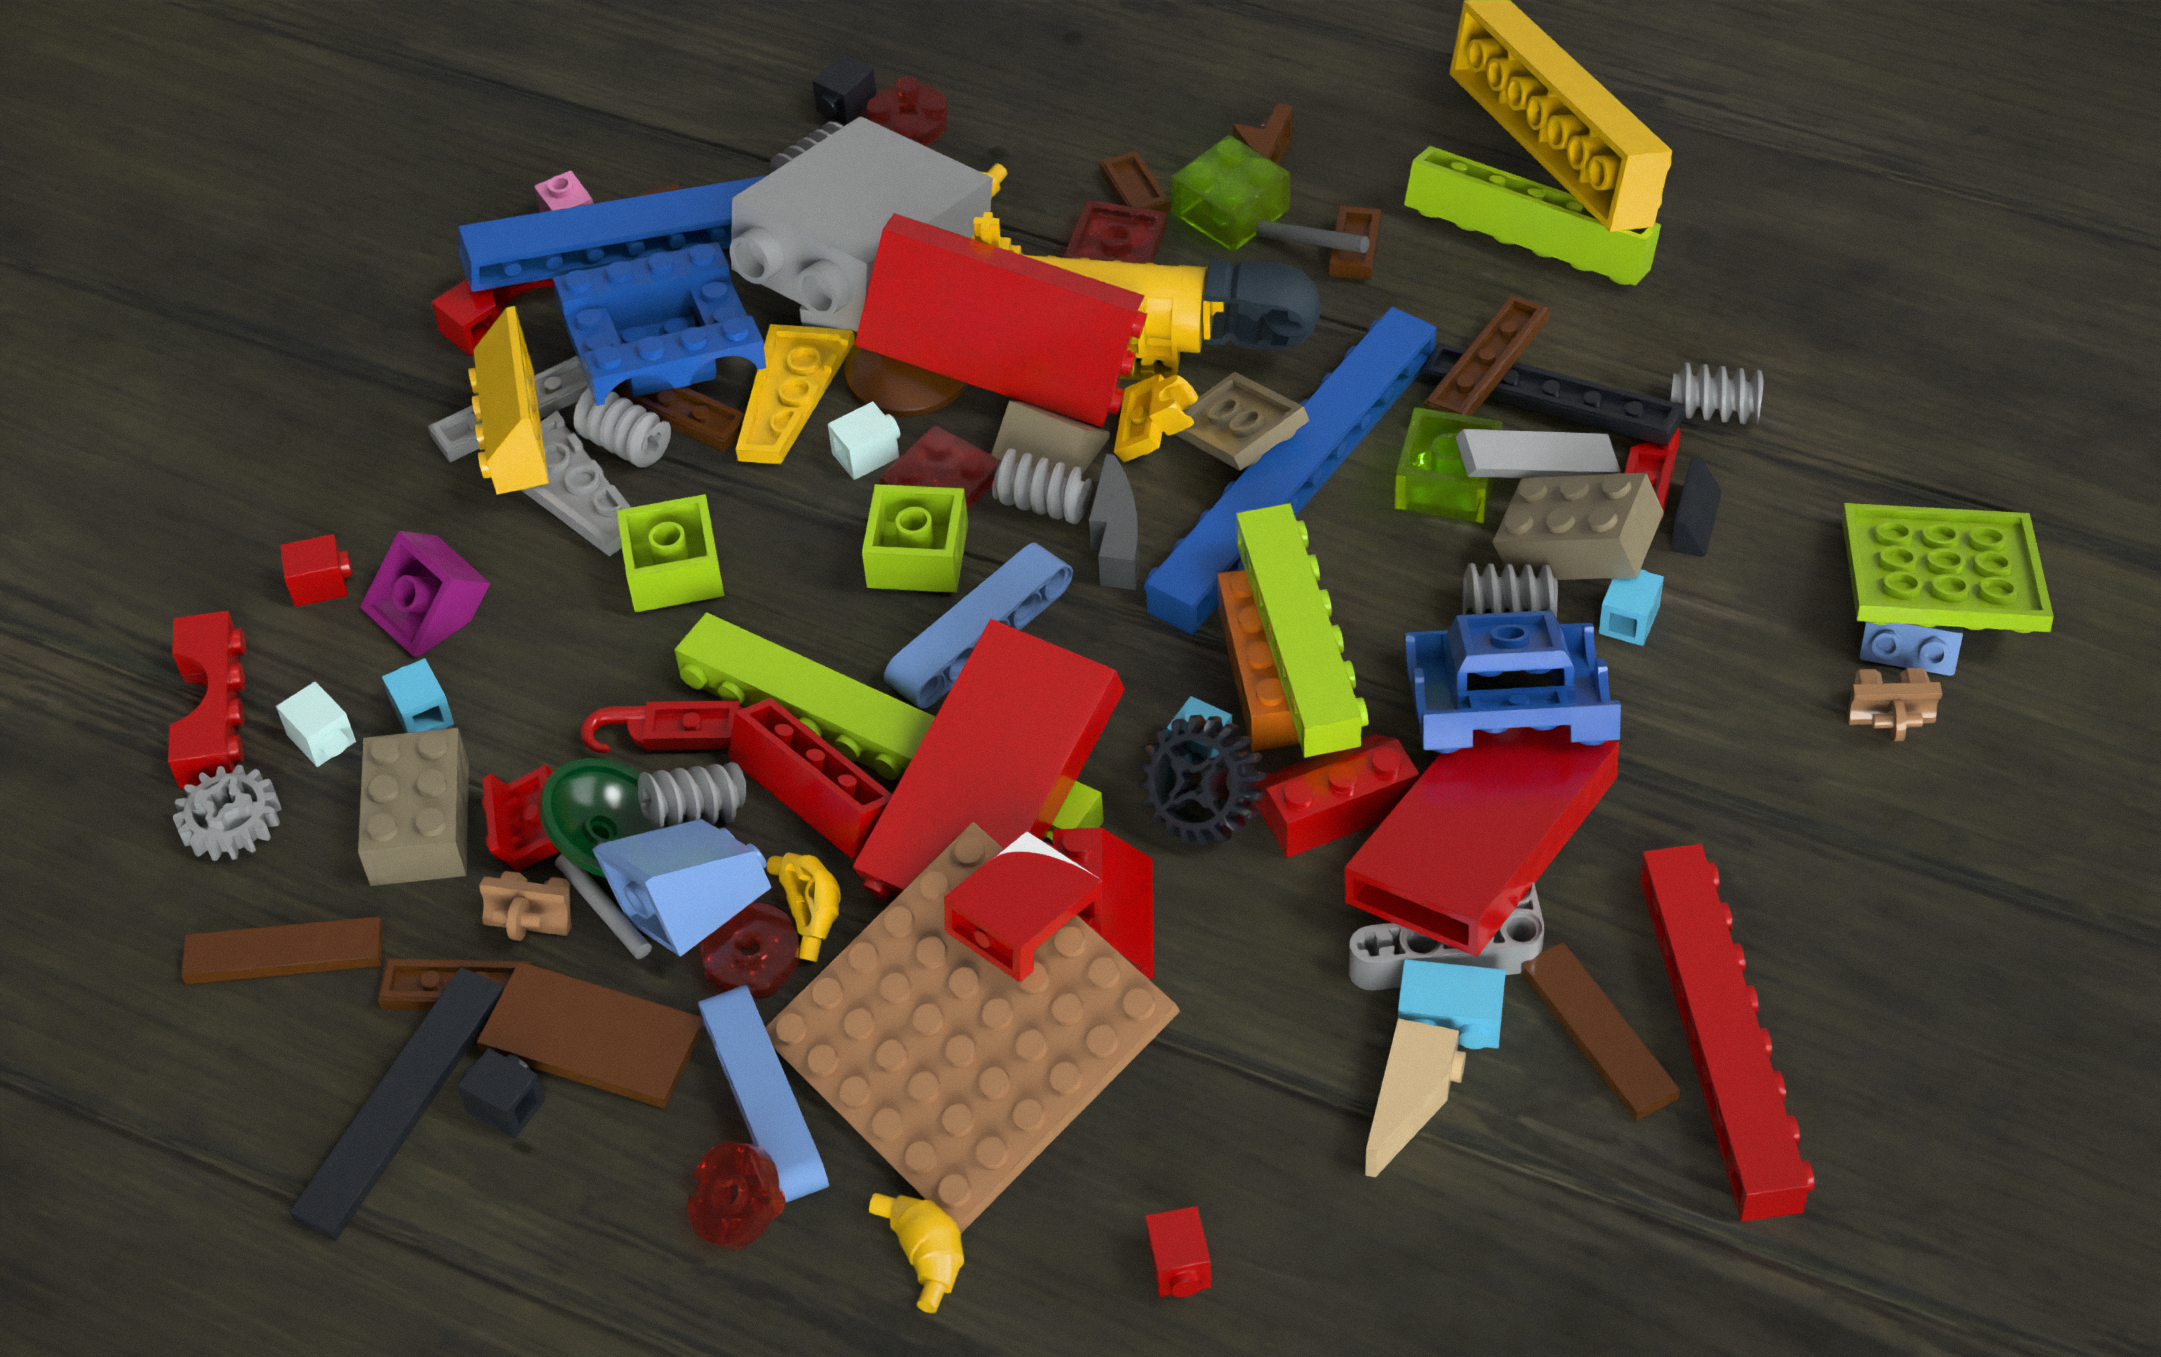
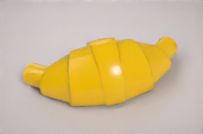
M790 852L786 853L783 857L772 856L767 862V871L771 875L779 876V882L785 889L791 913L796 921L797 933L803 935L797 958L817 962L821 941L826 940L832 923L839 915L840 887L835 877L815 856H803Z
M874 1193L870 1201L869 1213L890 1219L891 1229L896 1232L900 1245L910 1264L914 1266L918 1282L924 1286L917 1301V1306L927 1313H935L943 1294L951 1293L958 1271L964 1264L959 1227L953 1218L946 1214L932 1200H920L904 1195L893 1198Z

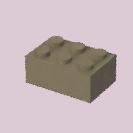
M1647 473L1521 478L1493 540V544L1504 567L1506 564H1512L1516 577L1520 576L1524 564H1530L1535 578H1538L1543 565L1550 566L1553 577H1557V580L1637 578L1664 512Z
M458 728L363 738L358 854L370 886L467 876L469 761Z

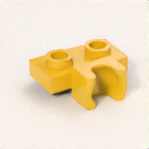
M1159 373L1126 387L1114 453L1123 462H1127L1159 449L1163 431L1168 436L1190 428L1194 424V420L1182 410L1198 400V395L1192 386L1178 375L1165 379Z

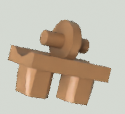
M1907 668L1900 672L1898 683L1883 684L1881 673L1876 669L1858 670L1855 675L1847 710L1848 724L1872 725L1873 728H1889L1890 737L1893 742L1904 741L1906 728L1922 727L1923 723H1935L1937 704L1942 697L1940 682H1930L1924 668Z
M504 871L499 878L484 877L479 885L480 893L483 896V925L506 928L507 936L511 940H522L527 931L567 936L572 928L570 882L567 879L551 877L544 884L527 882V879L521 873Z

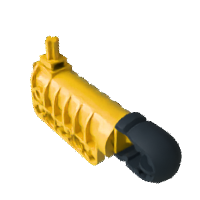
M984 212L983 217H974L973 219L974 235H972V239L1145 295L1141 311L1148 313L1140 339L1133 337L1129 350L1136 352V356L1129 377L1121 375V379L1145 380L1159 373L1165 379L1177 375L1180 352L1200 353L1203 334L1205 344L1223 346L1231 340L1236 347L1285 350L1297 346L1313 333L1320 315V300L1316 285L1302 270L1291 265L1241 261L1234 267L1229 260L1211 259L1208 267L1154 265V263H1127L1119 260L1100 261L1089 260L1088 258L1072 259L1050 255L1047 257L1024 255L1021 253V246L1011 245V238L1000 237L999 218H993V212ZM1224 302L1239 303V305H1237V304H1225ZM1141 358V362H1137L1136 359ZM1156 360L1163 361L1164 366H1162V363H1157Z

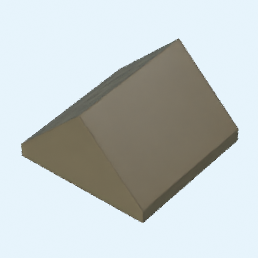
M1009 401L990 457V466L997 468L1009 448H1013L1016 450V463H1019L1022 456L1027 452L1033 456L1032 467L1034 468L1039 460L1045 457L1049 460V472H1052L1060 461L1065 464L1066 477H1069L1075 466L1080 467L1083 474L1109 440L1110 432L1026 402Z

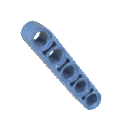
M1030 543L891 659L884 672L885 684L918 708L925 709L930 707L952 689L990 619L1021 630L1066 591L1073 577L1072 567L1039 544Z
M747 985L699 1001L698 1005L707 1032L779 1205L829 1187L828 1178L817 1148Z

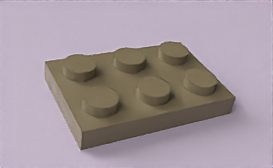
M1234 372L1198 397L1194 404L1182 410L1194 420V424L1190 428L1174 435L1241 471L1243 468L1257 463L1264 453L1279 442L1293 437L1296 431L1310 420L1304 406Z

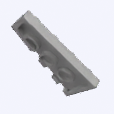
M556 411L541 422L549 484L521 489V491L610 557L622 548L616 510L631 507L617 488L609 484L604 477L601 467L595 459H590L583 449L582 442L575 433L571 434L565 426L563 417Z

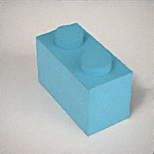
M1404 959L1398 1019L1459 1030L1458 1044L1466 1048L1481 1049L1488 1047L1499 1049L1506 970Z

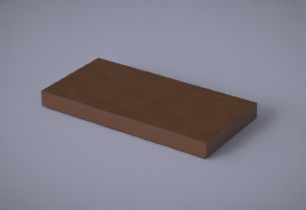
M519 961L477 1044L481 1052L485 1053L489 1048L504 1057L511 1054L520 1058L529 1067L666 1109L704 1029V1019L700 1016Z

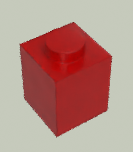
M334 534L280 545L284 579L295 607L348 596L346 578L353 576L352 563L348 550H339Z
M1198 1206L1146 1215L1147 1245L1159 1297L1170 1295L1188 1297L1197 1294L1201 1289L1212 1288L1211 1261Z

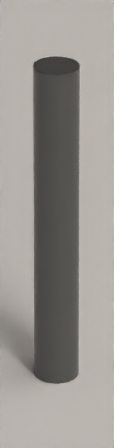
M1264 220L1259 221L1256 227L1257 235L1264 238L1360 253L1367 252L1369 248V238L1363 235Z

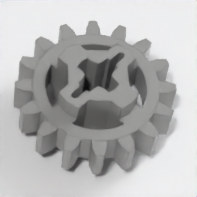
M237 765L233 772L229 774L226 773L223 766H219L216 776L212 778L205 773L199 774L201 784L197 787L186 784L184 790L188 798H180L175 801L179 813L173 815V820L184 846L191 845L194 854L198 857L208 850L213 861H217L222 852H228L232 860L237 859L238 849L243 847L253 853L256 851L254 841L258 838L269 841L271 836L267 827L279 826L280 823L276 812L281 810V804L271 780H263L260 771L257 769L251 771L246 776L242 765ZM198 823H202L204 829L201 828V827L198 825Z

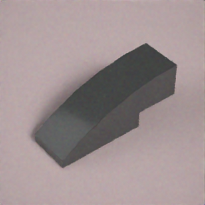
M1106 454L1089 518L1091 550L1099 551L1100 586L1136 590L1139 573V536L1134 495L1126 473L1116 456Z

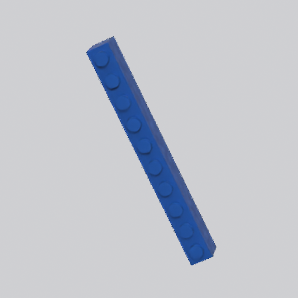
M1391 307L1380 320L1373 321L1362 341L1357 346H1351L1346 352L1343 362L1333 373L1329 372L1324 376L1319 389L1312 397L1304 399L1300 403V405L1304 406L1310 421L1300 427L1293 437L1279 442L1264 453L1257 463L1247 467L1246 471L1236 482H1230L1224 489L1221 499L1211 510H1205L1201 514L1196 527L1186 538H1180L1175 543L1170 556L1160 567H1155L1150 571L1144 583L1147 613L1193 635L1218 607L1217 573L1244 570L1236 544V513L1291 503L1296 517L1420 375L1422 368L1435 349L1436 326L1394 307Z

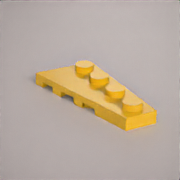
M770 324L764 344L766 368L757 370L736 446L738 461L782 463L855 343L854 330Z

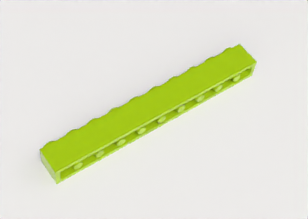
M707 612L674 649L680 678L690 687L697 690L704 689L719 696L723 701L740 700L742 708L772 698L847 759L867 765L889 780H901L935 719V716ZM1075 781L1043 842L1053 845V829L1099 828L1104 822L1102 793Z

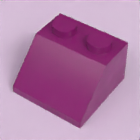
M398 531L360 608L412 656L420 657L471 622L491 583L437 535Z

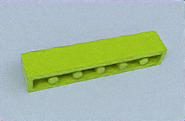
M1429 146L1412 161L1404 204L1418 210L1423 216L1439 217L1454 222L1457 227L1463 230H1476L1491 235L1500 243L1517 244L1531 249L1538 256L1560 259L1570 263L1575 269L1608 276L1613 282L1622 285L1631 284L1636 286L1651 270L1661 224L1655 223L1654 227L1609 232L1570 193Z
M1291 503L1236 513V544L1304 758L1361 747V727L1368 726L1366 704L1363 697L1355 698L1353 689L1356 688V679L1353 665L1350 660L1343 661L1341 653L1344 651L1342 633L1338 624L1331 625L1329 617L1332 616L1330 597L1326 589L1319 590L1317 582H1320L1319 566L1315 554H1307L1308 534L1304 521H1296Z

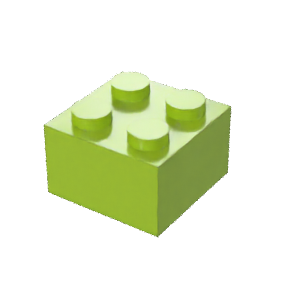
M875 484L862 549L867 588L957 593L968 529L965 490L963 488Z
M706 494L616 510L626 576L635 613L725 596Z

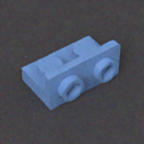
M1866 622L1860 659L1904 668H1924L1927 672L1951 676L1954 675L1964 627L1935 626L1926 628L1916 624L1888 623L1876 625Z

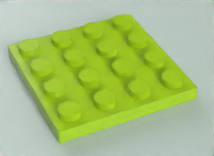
M1844 503L1842 524L1857 621L1876 625L1888 623L1916 624L1926 628L1952 626L1965 627L1970 630H1983L1985 628L2004 629L2019 633H2030L2033 631L2051 632L2054 616L2030 513Z

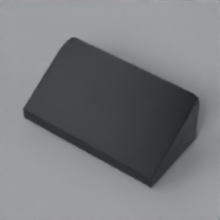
M1693 456L1690 459L1675 517L1671 548H1673L1674 552L1702 557L1707 554L1721 498V489L1700 456Z

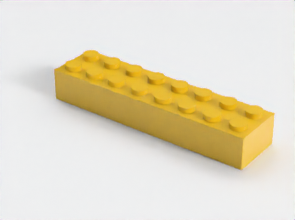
M1464 0L1449 74L1609 232L1654 227L1657 212L1662 203V192L1667 172L1671 166L1673 150L1510 0Z

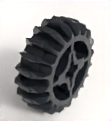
M1201 714L1191 715L1188 722L1183 718L1173 720L1171 723L1172 730L1163 728L1156 733L1159 743H1148L1144 747L1152 760L1141 761L1138 765L1142 771L1148 773V779L1140 780L1136 786L1140 789H1148L1150 797L1142 801L1141 805L1145 808L1154 806L1156 812L1153 814L1150 822L1154 824L1166 822L1164 835L1174 837L1180 833L1181 843L1193 844L1198 840L1199 845L1209 846L1213 844L1215 839L1220 843L1229 841L1232 838L1231 831L1240 833L1247 828L1244 818H1255L1259 813L1251 801L1262 800L1266 795L1262 790L1255 788V782L1265 780L1267 776L1262 771L1255 772L1253 764L1261 760L1262 755L1260 753L1248 754L1246 750L1250 747L1253 739L1249 736L1236 739L1239 726L1230 723L1223 727L1222 718L1218 716H1211L1207 721H1205L1204 716ZM1194 741L1204 742L1215 748L1220 754L1205 760L1199 753H1193L1188 745ZM1173 769L1177 779L1175 787L1173 786ZM1207 771L1204 774L1205 777L1202 779V775L1200 772ZM1229 772L1231 776L1230 792L1226 784V779ZM1201 781V786L1203 787V789L1195 790L1199 786L1198 783ZM1198 801L1204 808H1211L1216 816L1210 820L1203 819L1190 813L1184 806Z

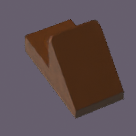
M1277 103L1270 118H1264L1260 128L1241 124L1233 125V153L1259 189H1268L1292 139L1293 106Z

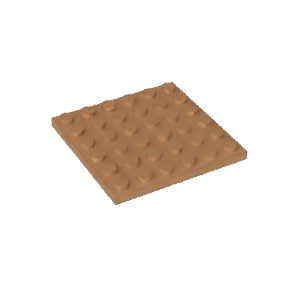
M974 821L765 1027L774 1049L925 1200L934 1201L946 1214L951 1216L959 1227L960 1233L1018 1177L1180 1012L1176 1003L1078 915L1034 950V971L1021 982H1018L945 932L944 896L1004 849Z

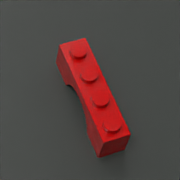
M553 278L471 292L466 279L432 301L439 332L466 354L472 356L474 348L499 318L502 310L511 299L530 289L554 287Z
M229 611L173 619L172 654L183 681L197 684L207 689L204 699L193 712L169 725L168 763L180 790H183L186 784L196 787L200 785L199 774L205 773L212 778L216 776L217 768L223 766L226 773L229 774L233 772L237 763L244 761L243 743L238 734V726H244L245 715L242 701L238 698V691L245 690V674L242 664L239 663V656L246 654V641L243 629L235 628Z

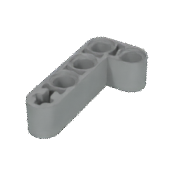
M1534 882L1532 883V888L1519 902L1518 906L1478 957L1395 923L1369 925L1358 929L1350 939L1349 976L1352 982L1365 990L1400 988L1404 959L1506 970L1505 975L1521 973V964L1534 959L1542 953L1544 921Z

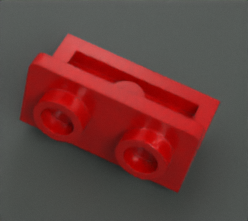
M546 764L507 785L492 773L482 778L484 791L482 806L486 813L488 834L486 835L487 847L496 859L503 860L518 872L559 852L547 836L539 816L540 793L549 776L554 772Z

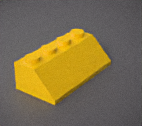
M515 306L507 307L474 348L475 368L468 369L473 393H479V395L471 397L477 422L482 421V423L475 424L480 450L485 449V452L478 453L479 464L483 478H492L497 495L549 484L534 370Z

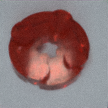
M907 76L898 79L895 85L883 89L867 103L870 121L923 146L937 140L947 128L948 105L946 97L934 87L920 84L914 77Z
M763 903L749 904L700 942L703 966L707 979L725 992L747 985L751 995L757 999L773 996L777 992L778 986L785 983L792 976L800 960L798 935L793 928L792 921L782 910ZM753 942L759 943L760 951L754 955L745 956L739 950L741 947L749 948Z
M723 1142L712 1148L700 1161L693 1178L700 1180L696 1196L689 1195L688 1198L689 1218L697 1235L707 1242L733 1250H741L757 1240L767 1229L771 1219L777 1218L785 1206V1195L779 1188V1176L773 1159L763 1148L748 1143ZM736 1185L738 1187L737 1197L734 1203L730 1204L734 1196L733 1186Z

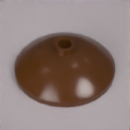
M854 344L846 356L844 365L846 384L852 396L863 406L874 402L884 415L890 414L894 417L921 416L940 410L954 402L969 385V383L854 346Z

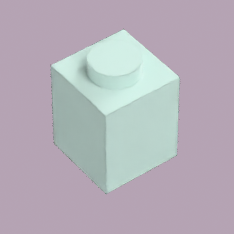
M874 402L828 423L832 454L854 480L899 458L897 439L900 438L899 427L890 414L884 415Z
M316 681L276 706L287 736L316 767L341 754L347 747L356 742L346 713Z

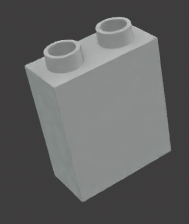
M860 116L732 198L731 270L739 273L751 283L762 284L804 305L817 316L828 317L858 332L882 230L893 213L972 238V235H974V217H983L984 212L991 211L993 178Z

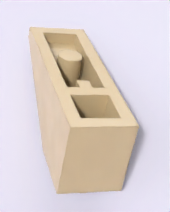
M1398 1019L1366 1147L1365 1176L1376 1178L1447 1101L1451 1081L1461 1083L1466 1052L1457 1051L1459 1030Z

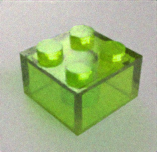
M1228 135L1172 176L1173 214L1234 252L1257 234L1256 227L1259 221L1274 222L1290 209V172L1231 135Z
M1414 407L1396 471L1395 508L1484 523L1495 477H1468L1455 437L1463 429L1502 430L1503 421Z

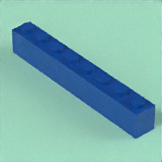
M766 176L458 226L459 259L471 292L550 279L576 270L584 271L607 266L618 261L626 262L649 257L656 253L682 250L697 244L718 242L721 249L730 248L732 242V198Z

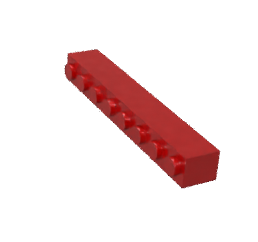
M1702 843L1644 851L1639 881L1740 1221L1803 1213L1808 1192L1814 1190L1813 1171L1808 1159L1801 1160L1797 1148L1800 1144L1798 1123L1793 1114L1787 1115L1783 1103L1786 1099L1784 1079L1780 1070L1773 1071L1769 1059L1772 1056L1770 1034L1766 1027H1759L1756 1017L1759 1009L1757 993L1752 984L1746 985L1743 976L1745 972L1744 952L1741 944L1733 943L1730 935L1732 916L1728 903H1720L1717 893L1719 890V875L1716 864L1707 861Z

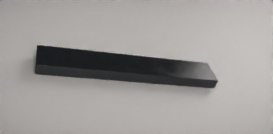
M1438 343L1421 370L1422 382L1438 386L1466 349ZM1517 362L1512 365L1486 398L1667 446L1684 418V405Z
M463 967L459 969L289 1213L294 1221L337 1241L487 1023L504 991L502 985Z

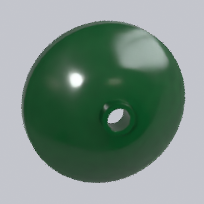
M585 758L565 763L549 776L540 793L539 816L550 841L569 861L587 872L605 877L592 849L601 843L652 831L648 820L642 813L638 800V779L641 773L615 761ZM666 818L664 820L663 828L669 827L666 822Z

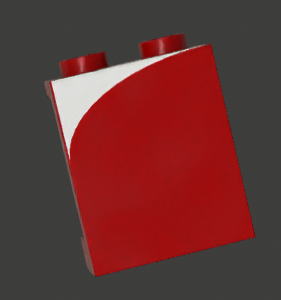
M1025 831L944 896L945 932L1018 982H1021L1034 971L1035 949L1078 913L1083 912L1090 918H1095L1101 913L1102 880L1090 869L1079 866L1061 854L1052 844L1043 842Z

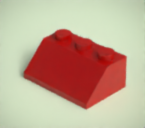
M1374 734L1361 739V747L1321 754L1267 774L1265 780L1255 782V788L1262 790L1266 795L1262 800L1254 801L1285 856L1290 858L1382 823L1418 781L1420 774L1398 739Z
M1103 828L1053 829V846L1079 866L1090 869L1102 880L1101 913L1095 918H1090L1083 912L1077 915L1148 979H1154L1153 858Z

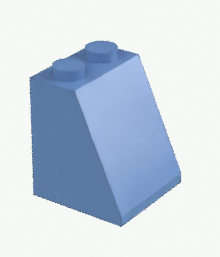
M703 819L601 843L592 849L628 920L637 929L680 957L772 888L764 872L767 863L761 852L751 843L745 845L736 840L726 828L718 829Z

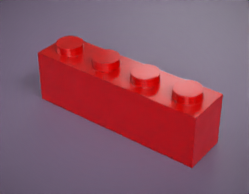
M772 698L735 712L728 758L738 764L742 770L852 860L858 858L893 794Z

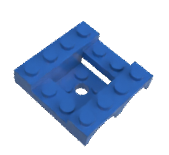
M718 242L697 244L691 248L668 253H656L649 257L626 262L618 261L607 266L584 271L576 270L565 275L552 277L556 305L596 406L604 405L611 390L623 381H626L631 396L636 397L669 390L672 387L676 389L716 379L715 359L720 357H743L752 361L756 365L757 370L766 368L764 341L752 315L747 316L730 280L728 262ZM691 304L699 319L701 327H697L695 323V320L692 316Z
M1552 610L1456 615L1449 630L1405 632V668L1424 750L1452 753L1460 748L1473 747V730L1481 729L1489 733H1500L1508 728L1518 727L1551 730L1558 725H1566L1570 741L1580 742L1585 745H1600L1606 742V740H1620L1621 704L1619 700L1611 701L1608 668L1605 658L1596 659L1594 626L1592 623L1559 624ZM1524 670L1531 674L1549 672L1553 686L1467 691V673L1492 677L1500 675L1503 671Z

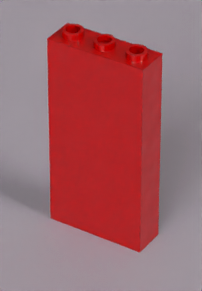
M893 213L882 230L854 346L1103 428L1109 414L1117 415L1125 390L1118 388L1121 375L1129 377L1136 356V352L1129 350L1133 337L1140 339L1148 313L1141 311L1145 295Z
M990 619L853 865L854 870L864 882L862 888L882 900H888L890 895L897 898L973 821L1002 848L1007 847L1025 831L1044 841L1125 690L1117 671Z
M1558 725L1551 730H1536L1531 727L1508 728L1500 733H1489L1481 729L1473 730V747L1460 748L1452 753H1440L1345 866V903L1478 957L1518 906L1519 902L1532 888V883H1536L1617 779L1619 742L1606 740V742L1600 745H1585L1580 742H1571L1566 725Z

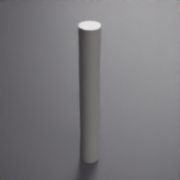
M561 854L556 859V867L636 959L647 956L651 951L649 942L587 871L576 866Z

